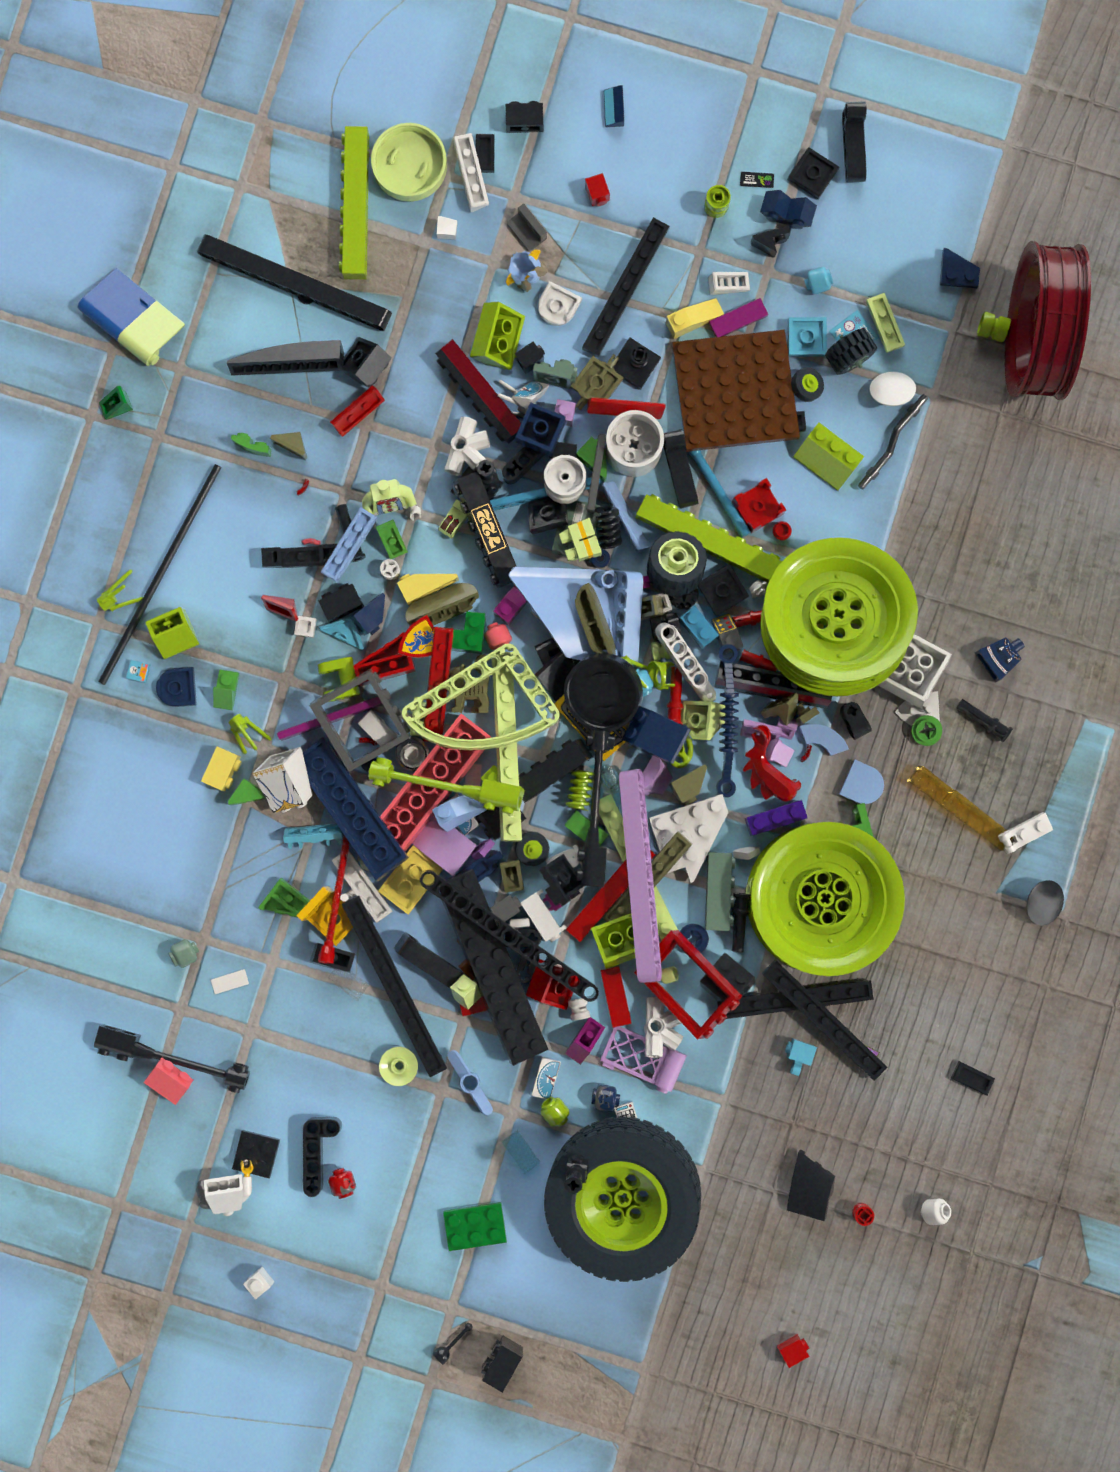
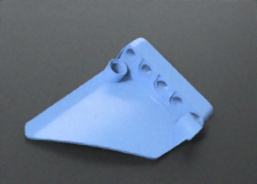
M513 567L508 574L509 578L538 615L564 656L582 660L589 655L596 654L588 643L575 606L578 591L584 584L590 583L599 598L616 649L615 655L619 657L627 655L630 659L638 662L643 575L640 572L545 567ZM606 575V576H607V580H606V582L604 583L603 578H604V576Z

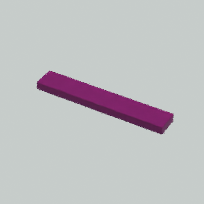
M375 697L327 714L331 723L382 706L383 704L379 697ZM316 718L279 731L277 735L279 740L283 741L322 726Z

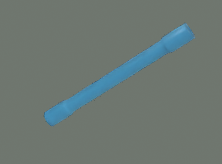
M701 450L690 451V456L693 457L731 519L739 536L744 538L750 534L749 528L739 516L703 457Z

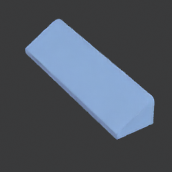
M613 481L603 483L602 490L611 507L619 509L620 523L635 551L640 553L648 549L650 546L616 483Z

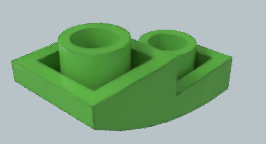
M246 433L231 435L232 441L242 449L256 455L271 457V448L266 443L255 442L253 444L252 438Z
M575 810L564 825L585 841L590 827V819ZM599 828L600 845L608 836L607 832Z

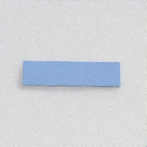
M360 507L321 570V573L338 583L378 517Z

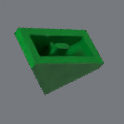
M116 386L99 402L105 420L133 410L127 392L121 386Z

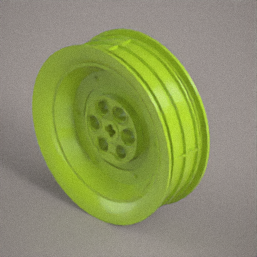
M840 537L810 542L788 555L776 568L768 583L760 623L763 644L775 667L797 686L826 696L838 697L859 694L884 682L903 660L917 625V598L913 585L904 569L894 558L880 548L861 540ZM838 596L842 601H835L833 597ZM822 605L825 607V610H818L816 606ZM855 605L859 610L854 611L850 606ZM822 623L826 628L820 629L817 627V624ZM851 624H857L860 628L854 629L851 627ZM834 633H841L843 637L837 638Z
M817 822L801 825L783 832L761 851L748 877V882L752 878L750 887L751 898L750 903L748 902V910L750 911L748 917L757 938L775 958L790 967L809 974L839 976L868 966L890 946L903 919L905 906L904 886L894 859L874 837L848 824ZM821 873L826 876V882L822 885L817 881V877ZM838 881L844 884V890L838 892L835 888ZM805 885L811 888V893L808 896L802 894V888ZM822 894L828 895V897L826 898L828 901L827 903L820 901L822 899ZM843 900L846 902L847 908L841 912L838 909V903ZM808 904H810L814 910L813 913L809 916L806 915L804 912V908ZM826 912L831 914V921L829 923H824L822 919L823 914Z

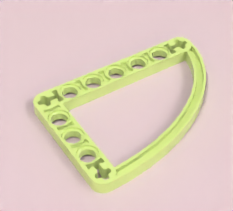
M504 644L406 705L402 710V717L415 733L431 743L451 749L484 750L510 745L548 729L558 722L559 711L513 644ZM506 649H507L508 651H511V650H512V651H513V652H512V656H511V657H509V655L504 656V657H503V661H504V662L501 663L500 657L505 654V650H506ZM491 658L496 659L498 665L494 668H490L487 665V661ZM516 664L524 666L525 669L522 673L514 671L513 668ZM505 666L542 719L533 725L510 734L474 740L445 737L432 732L418 722ZM473 669H480L482 672L478 678L472 677L470 673ZM457 679H463L465 686L457 688L454 682ZM526 680H533L535 686L532 689H527L524 686V682ZM441 689H447L449 695L447 698H440L438 692ZM542 695L546 701L544 704L538 705L534 700L535 697ZM430 699L433 705L428 709L423 708L422 701ZM418 704L422 713L420 714L418 710L414 713V718L406 717L408 715L407 711L413 712L417 710L415 705ZM548 704H550V706L548 707L549 712L551 714L555 713L554 720H552L551 718H546L547 711L544 708H546Z

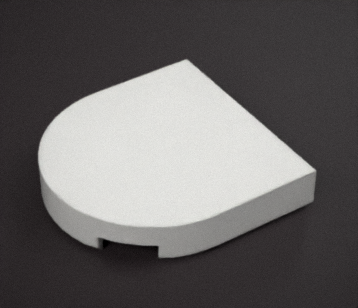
M549 281L539 299V314L550 325H564L575 315L582 297Z

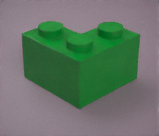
M466 611L464 630L454 629L451 651L482 654L486 623L485 613Z

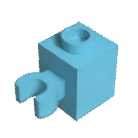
M792 1038L791 1042L788 1041L785 1048L786 1057L794 1060L790 1073L799 1076L802 1064L811 1066L817 1047Z

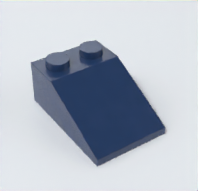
M640 706L621 740L638 750L673 764L691 729Z

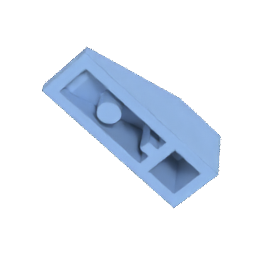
M465 795L451 799L432 809L440 827L446 832L487 810L483 808V804Z

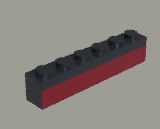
M452 339L435 353L439 358L436 361L442 369L447 368L450 371L448 376L455 384L459 382L462 386L460 391L466 398L471 397L474 401L472 406L476 411L484 413L486 417L483 419L489 427L494 426L497 429L495 433L502 442L505 440L509 444L516 438L521 422L504 401L498 397L495 390Z
M720 661L714 687L724 689L723 662ZM732 663L734 691L773 699H780L797 693L799 704L825 709L828 708L832 701V696L807 691L788 680L781 672Z

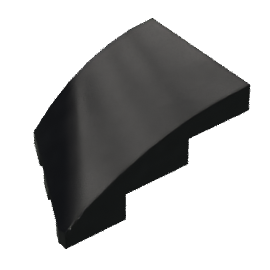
M799 1150L796 1159L787 1211L825 1221L829 1199L834 1190L835 1175L825 1170L817 1161H812L805 1155L803 1150Z

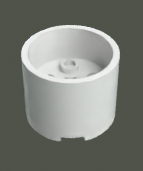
M639 410L626 411L618 415L609 425L606 434V458L610 466L617 473L632 477H640L652 471L661 457L664 444V433L660 423L649 413ZM631 443L637 445V449L630 448Z

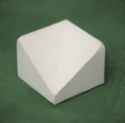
M438 216L437 239L456 240L457 220Z

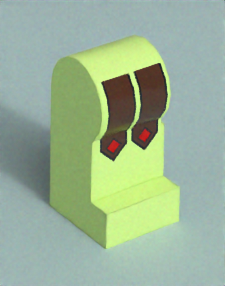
M457 499L438 529L451 539L468 518L467 514H464L461 510L460 504L462 502Z

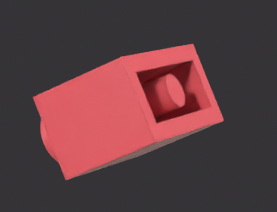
M161 1058L144 1083L176 1105L194 1079L186 1072L176 1068L170 1061Z

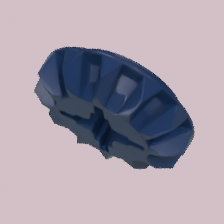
M698 924L684 926L680 932L686 939L691 937V931L694 933V936L701 937L699 940H696L695 948L700 953L703 952L709 942L707 931Z

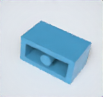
M693 606L679 618V622L702 650L719 636L696 606Z

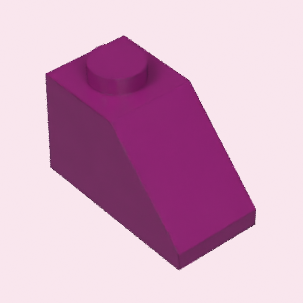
M589 1017L569 1045L565 1054L581 1065L592 1051L605 1027Z

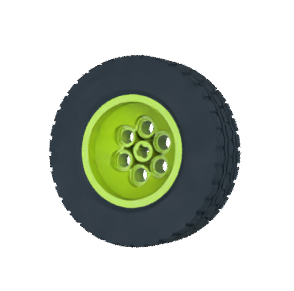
M606 1118L603 1121H596L591 1123V1126L587 1125L580 1129V1132H576L570 1137L557 1154L545 1187L544 1211L546 1222L549 1224L548 1229L551 1236H554L553 1240L558 1248L561 1247V1252L567 1258H570V1261L577 1267L580 1266L581 1270L589 1274L591 1272L593 1276L601 1279L604 1277L610 1281H639L644 1277L647 1279L655 1276L656 1273L660 1274L665 1271L667 1266L671 1267L677 1262V1258L680 1259L685 1253L686 1248L689 1247L695 1236L699 1223L701 1183L692 1157L687 1149L684 1150L685 1147L679 1140H675V1136L670 1132H665V1129L657 1124L655 1126L652 1125V1122L640 1121L639 1118ZM573 1155H582L584 1159H589L587 1182L583 1183L581 1191L572 1194L564 1187L568 1158ZM633 1175L636 1177V1180L630 1181L627 1179V1176ZM614 1177L617 1181L612 1183L607 1178ZM646 1191L648 1196L643 1197L638 1192ZM606 1194L609 1199L603 1200L600 1198V1195ZM637 1208L640 1210V1213L634 1214L631 1209ZM618 1210L621 1214L616 1216L611 1211Z

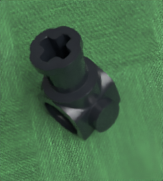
M488 460L479 462L477 472L487 494L496 493L498 488H501L493 463Z
M573 1155L568 1158L564 1187L572 1194L581 1191L583 1183L587 1182L589 1159H584L582 1155Z

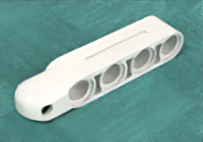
M660 623L655 629V634L687 683L692 686L702 701H715L716 691L708 681L707 674L678 630L668 623ZM668 627L669 635L664 637L663 631ZM679 643V650L674 652V645ZM686 659H689L690 664L687 668H685L684 661ZM699 674L700 680L699 682L695 683L694 678L696 675Z

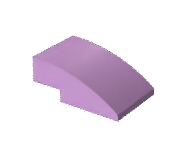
M435 815L412 843L452 876H455L477 847L475 843L456 828L446 832L440 827Z

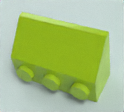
M501 302L484 303L470 357L483 364L512 370L525 316Z
M819 422L793 456L837 491L864 458L861 453Z
M632 913L591 928L606 969L636 958Z

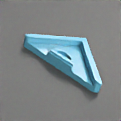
M350 617L319 627L322 632L360 650H364L357 626Z

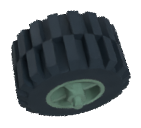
M861 328L846 336H839L840 340L827 350L825 357L835 373L841 375L856 367L862 368V363L868 360L878 347L867 330Z

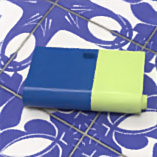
M117 268L80 300L77 307L147 366L157 363L159 360V349L185 326L181 320Z

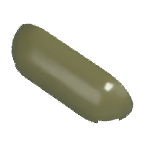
M459 583L413 602L405 614L407 623L411 626L414 622L427 615L434 626L471 610L473 603L479 598V594L475 586L469 583Z
M590 583L584 584L577 593L575 606L588 643L596 653L615 655L614 640L599 598Z

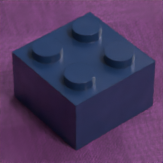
M530 402L517 432L516 443L552 457L566 424V416Z

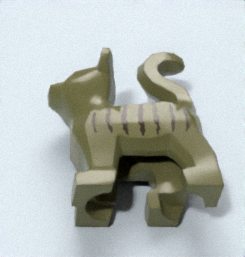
M486 654L477 656L474 663L485 657ZM461 664V666L450 669L449 678L466 669V666ZM476 669L478 673L482 674L480 669ZM490 676L455 697V706L452 707L451 712L462 713L465 700H473L474 706L471 708V713H489L487 692ZM457 679L454 685L457 688H463L465 681Z

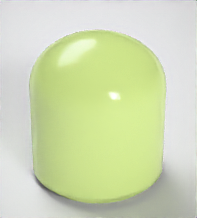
M672 966L662 969L661 982L668 984L678 981L679 974L676 967Z

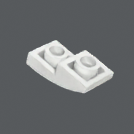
M372 709L358 722L363 730L380 746L399 736Z

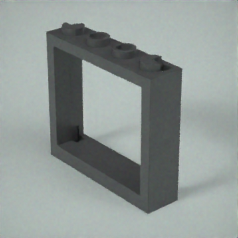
M372 669L314 700L309 705L349 772L410 738V728L406 722H402L400 719V710L397 705H392L389 700L392 698L386 688H382L380 676H378L377 672L373 673ZM369 680L401 735L354 761L322 705L360 683Z

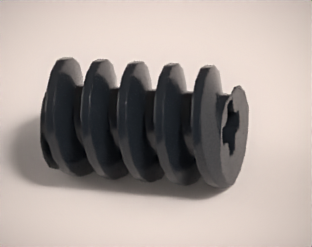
M611 506L596 508L595 512L601 513L596 516V520L601 521L596 525L602 528L597 533L603 535L598 538V541L604 542L599 545L600 548L611 549L618 547L622 544L620 517L618 516L619 509Z

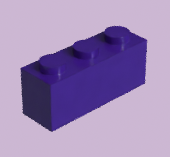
M802 800L744 819L750 836H754L807 819L808 817Z

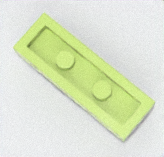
M885 293L867 299V306L886 353L904 347V340Z

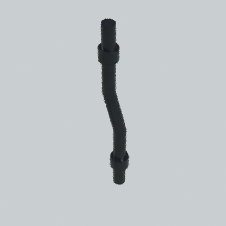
M922 394L914 404L909 406L907 413L893 428L886 452L873 467L867 470L866 476L858 484L860 489L864 490L871 480H875L879 475V471L893 456L901 430L912 417L917 416L920 408L928 400L925 394Z

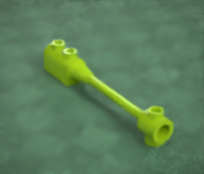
M377 757L376 761H373L369 768V780H373L372 784L375 786L384 787V783L389 784L392 779L439 788L462 793L483 804L484 809L494 811L495 807L502 808L501 812L513 815L514 811H519L525 791L521 786L483 779L482 786H462L394 771L391 760Z

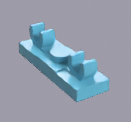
M337 824L285 828L283 839L284 843H288L289 849H292L294 842H297L299 848H302L303 842L317 843L327 840L326 843L330 846L332 839H336L337 844L341 845L343 832Z

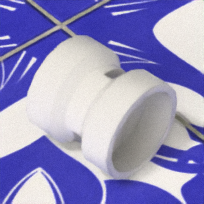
M583 998L568 1001V1006L572 1011L570 1015L571 1021L590 1017V1012L586 1007L588 1002Z

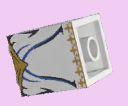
M301 747L269 756L252 773L273 813L279 811L284 813L294 807L297 809L302 808L312 796Z

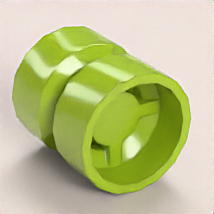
M715 185L708 190L704 208L709 216L720 218L726 214L731 200L730 191L723 185Z
M984 311L978 325L977 336L984 338L991 336L992 340L1003 343L1008 333L1011 319L1003 316L996 318L995 314Z

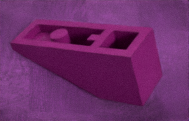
M514 585L493 610V613L509 626L526 605L527 600Z

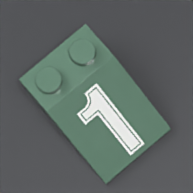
M574 501L567 504L568 525L557 528L552 553L566 556L565 550L574 548L572 541L562 545L559 533L567 530L568 526L590 518L596 533V524L598 523L596 516L600 513L595 511L594 514L587 513L588 503Z

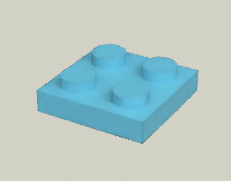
M789 317L788 356L825 357L827 352V317Z

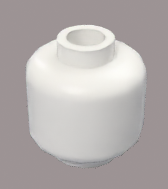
M928 1199L922 1205L921 1216L928 1225H943L951 1217V1208L943 1199Z

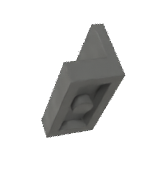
M524 203L518 207V214L507 221V225L528 251L533 250L547 239L546 230Z

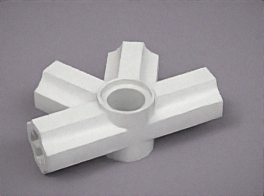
M465 416L460 418L455 437L451 440L452 447L444 469L445 472L455 476L461 475L465 463L476 471L479 462L486 460L478 450L489 448L490 442L486 430L474 433L477 425L476 420ZM459 444H465L463 448L457 449Z
M658 997L646 998V1024L644 1025L645 1057L662 1058L663 1044L675 1051L684 1037L672 1029L682 1023L670 1010L664 1013V1004ZM651 1023L658 1026V1032L651 1029Z

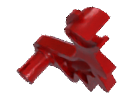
M758 725L753 729L760 731V735L756 733L751 734L755 745L745 753V756L750 758V760L744 766L743 771L746 772L752 769L751 789H755L761 784V793L764 799L767 800L774 795L782 801H790L796 796L797 791L801 789V782L797 781V779L790 780L767 761L765 754L766 748L771 741V732L767 726Z

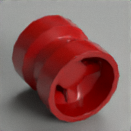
M857 1203L852 1209V1216L858 1224L868 1226L873 1222L875 1215L867 1204Z

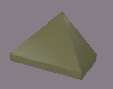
M300 432L271 435L270 439L274 444L304 460L307 459V453Z

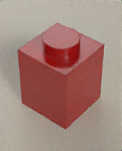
M603 173L585 179V188L592 206H603L607 201H610V192Z
M798 1334L777 1345L789 1368L810 1357L807 1352L810 1349L804 1338L800 1340Z

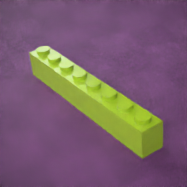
M345 126V133L341 135L342 145H345V148L341 152V162L344 163V170H341V181H344V188H341L340 196L344 202L343 206H340V217L343 218V225H340V236H343V243L339 244L340 255L343 256L342 261H339V272L343 274L344 279L367 280L369 130L367 126Z
M646 494L635 517L665 533L680 531L693 535L702 543L707 554L766 583H769L774 571L782 562L778 555L773 553L769 555L763 552V548L757 545L751 546L746 543L745 539L739 536L734 538L729 535L727 530L723 528L716 529L712 527V523L704 519L700 521L691 512H682L672 503H663L661 498L654 494L650 496Z

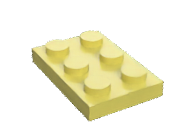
M414 845L407 852L409 858L394 869L378 890L379 893L408 915L427 892V889L419 881L420 874L425 870H432L440 875L443 871L442 867ZM426 874L423 877L425 884H431L434 881V876L431 874Z

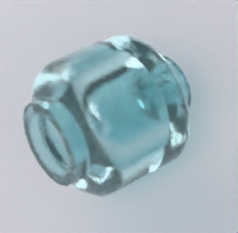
M605 765L602 767L601 787L607 793L615 794L620 791L619 774L621 770L616 765Z

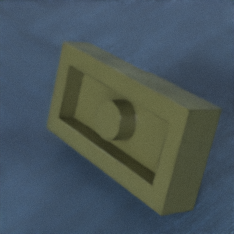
M801 703L797 705L796 713L799 717L796 718V723H798V727L819 714L816 707L810 709L809 706L804 708Z

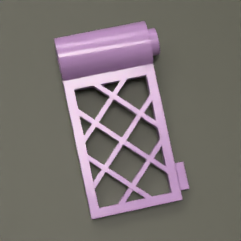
M621 1026L615 1027L600 1061L604 1062L602 1066L611 1070L616 1067L656 1085V1090L662 1093L672 1092L687 1055L677 1050L673 1051L663 1045L662 1058L655 1060L650 1058V1062L640 1065L637 1054L644 1052L645 1049L635 1052L631 1042L640 1039L645 1045V1037ZM617 1030L624 1032L628 1041L617 1044L615 1039ZM629 1043L633 1054L622 1057L619 1046ZM616 1048L620 1059L615 1061L607 1059L608 1051ZM634 1056L638 1067L629 1069L626 1067L624 1059ZM659 1061V1063H658V1065H657V1068H656L654 1062ZM652 1064L655 1070L653 1077L645 1076L642 1067Z

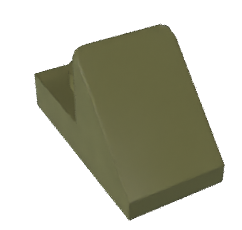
M794 693L770 702L760 712L764 719L771 716L773 718L779 716L787 726L796 716L798 694Z

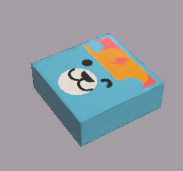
M131 660L126 678L146 683L151 665Z

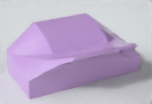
M652 756L642 773L645 795L663 794L673 778L667 768V763L655 756Z

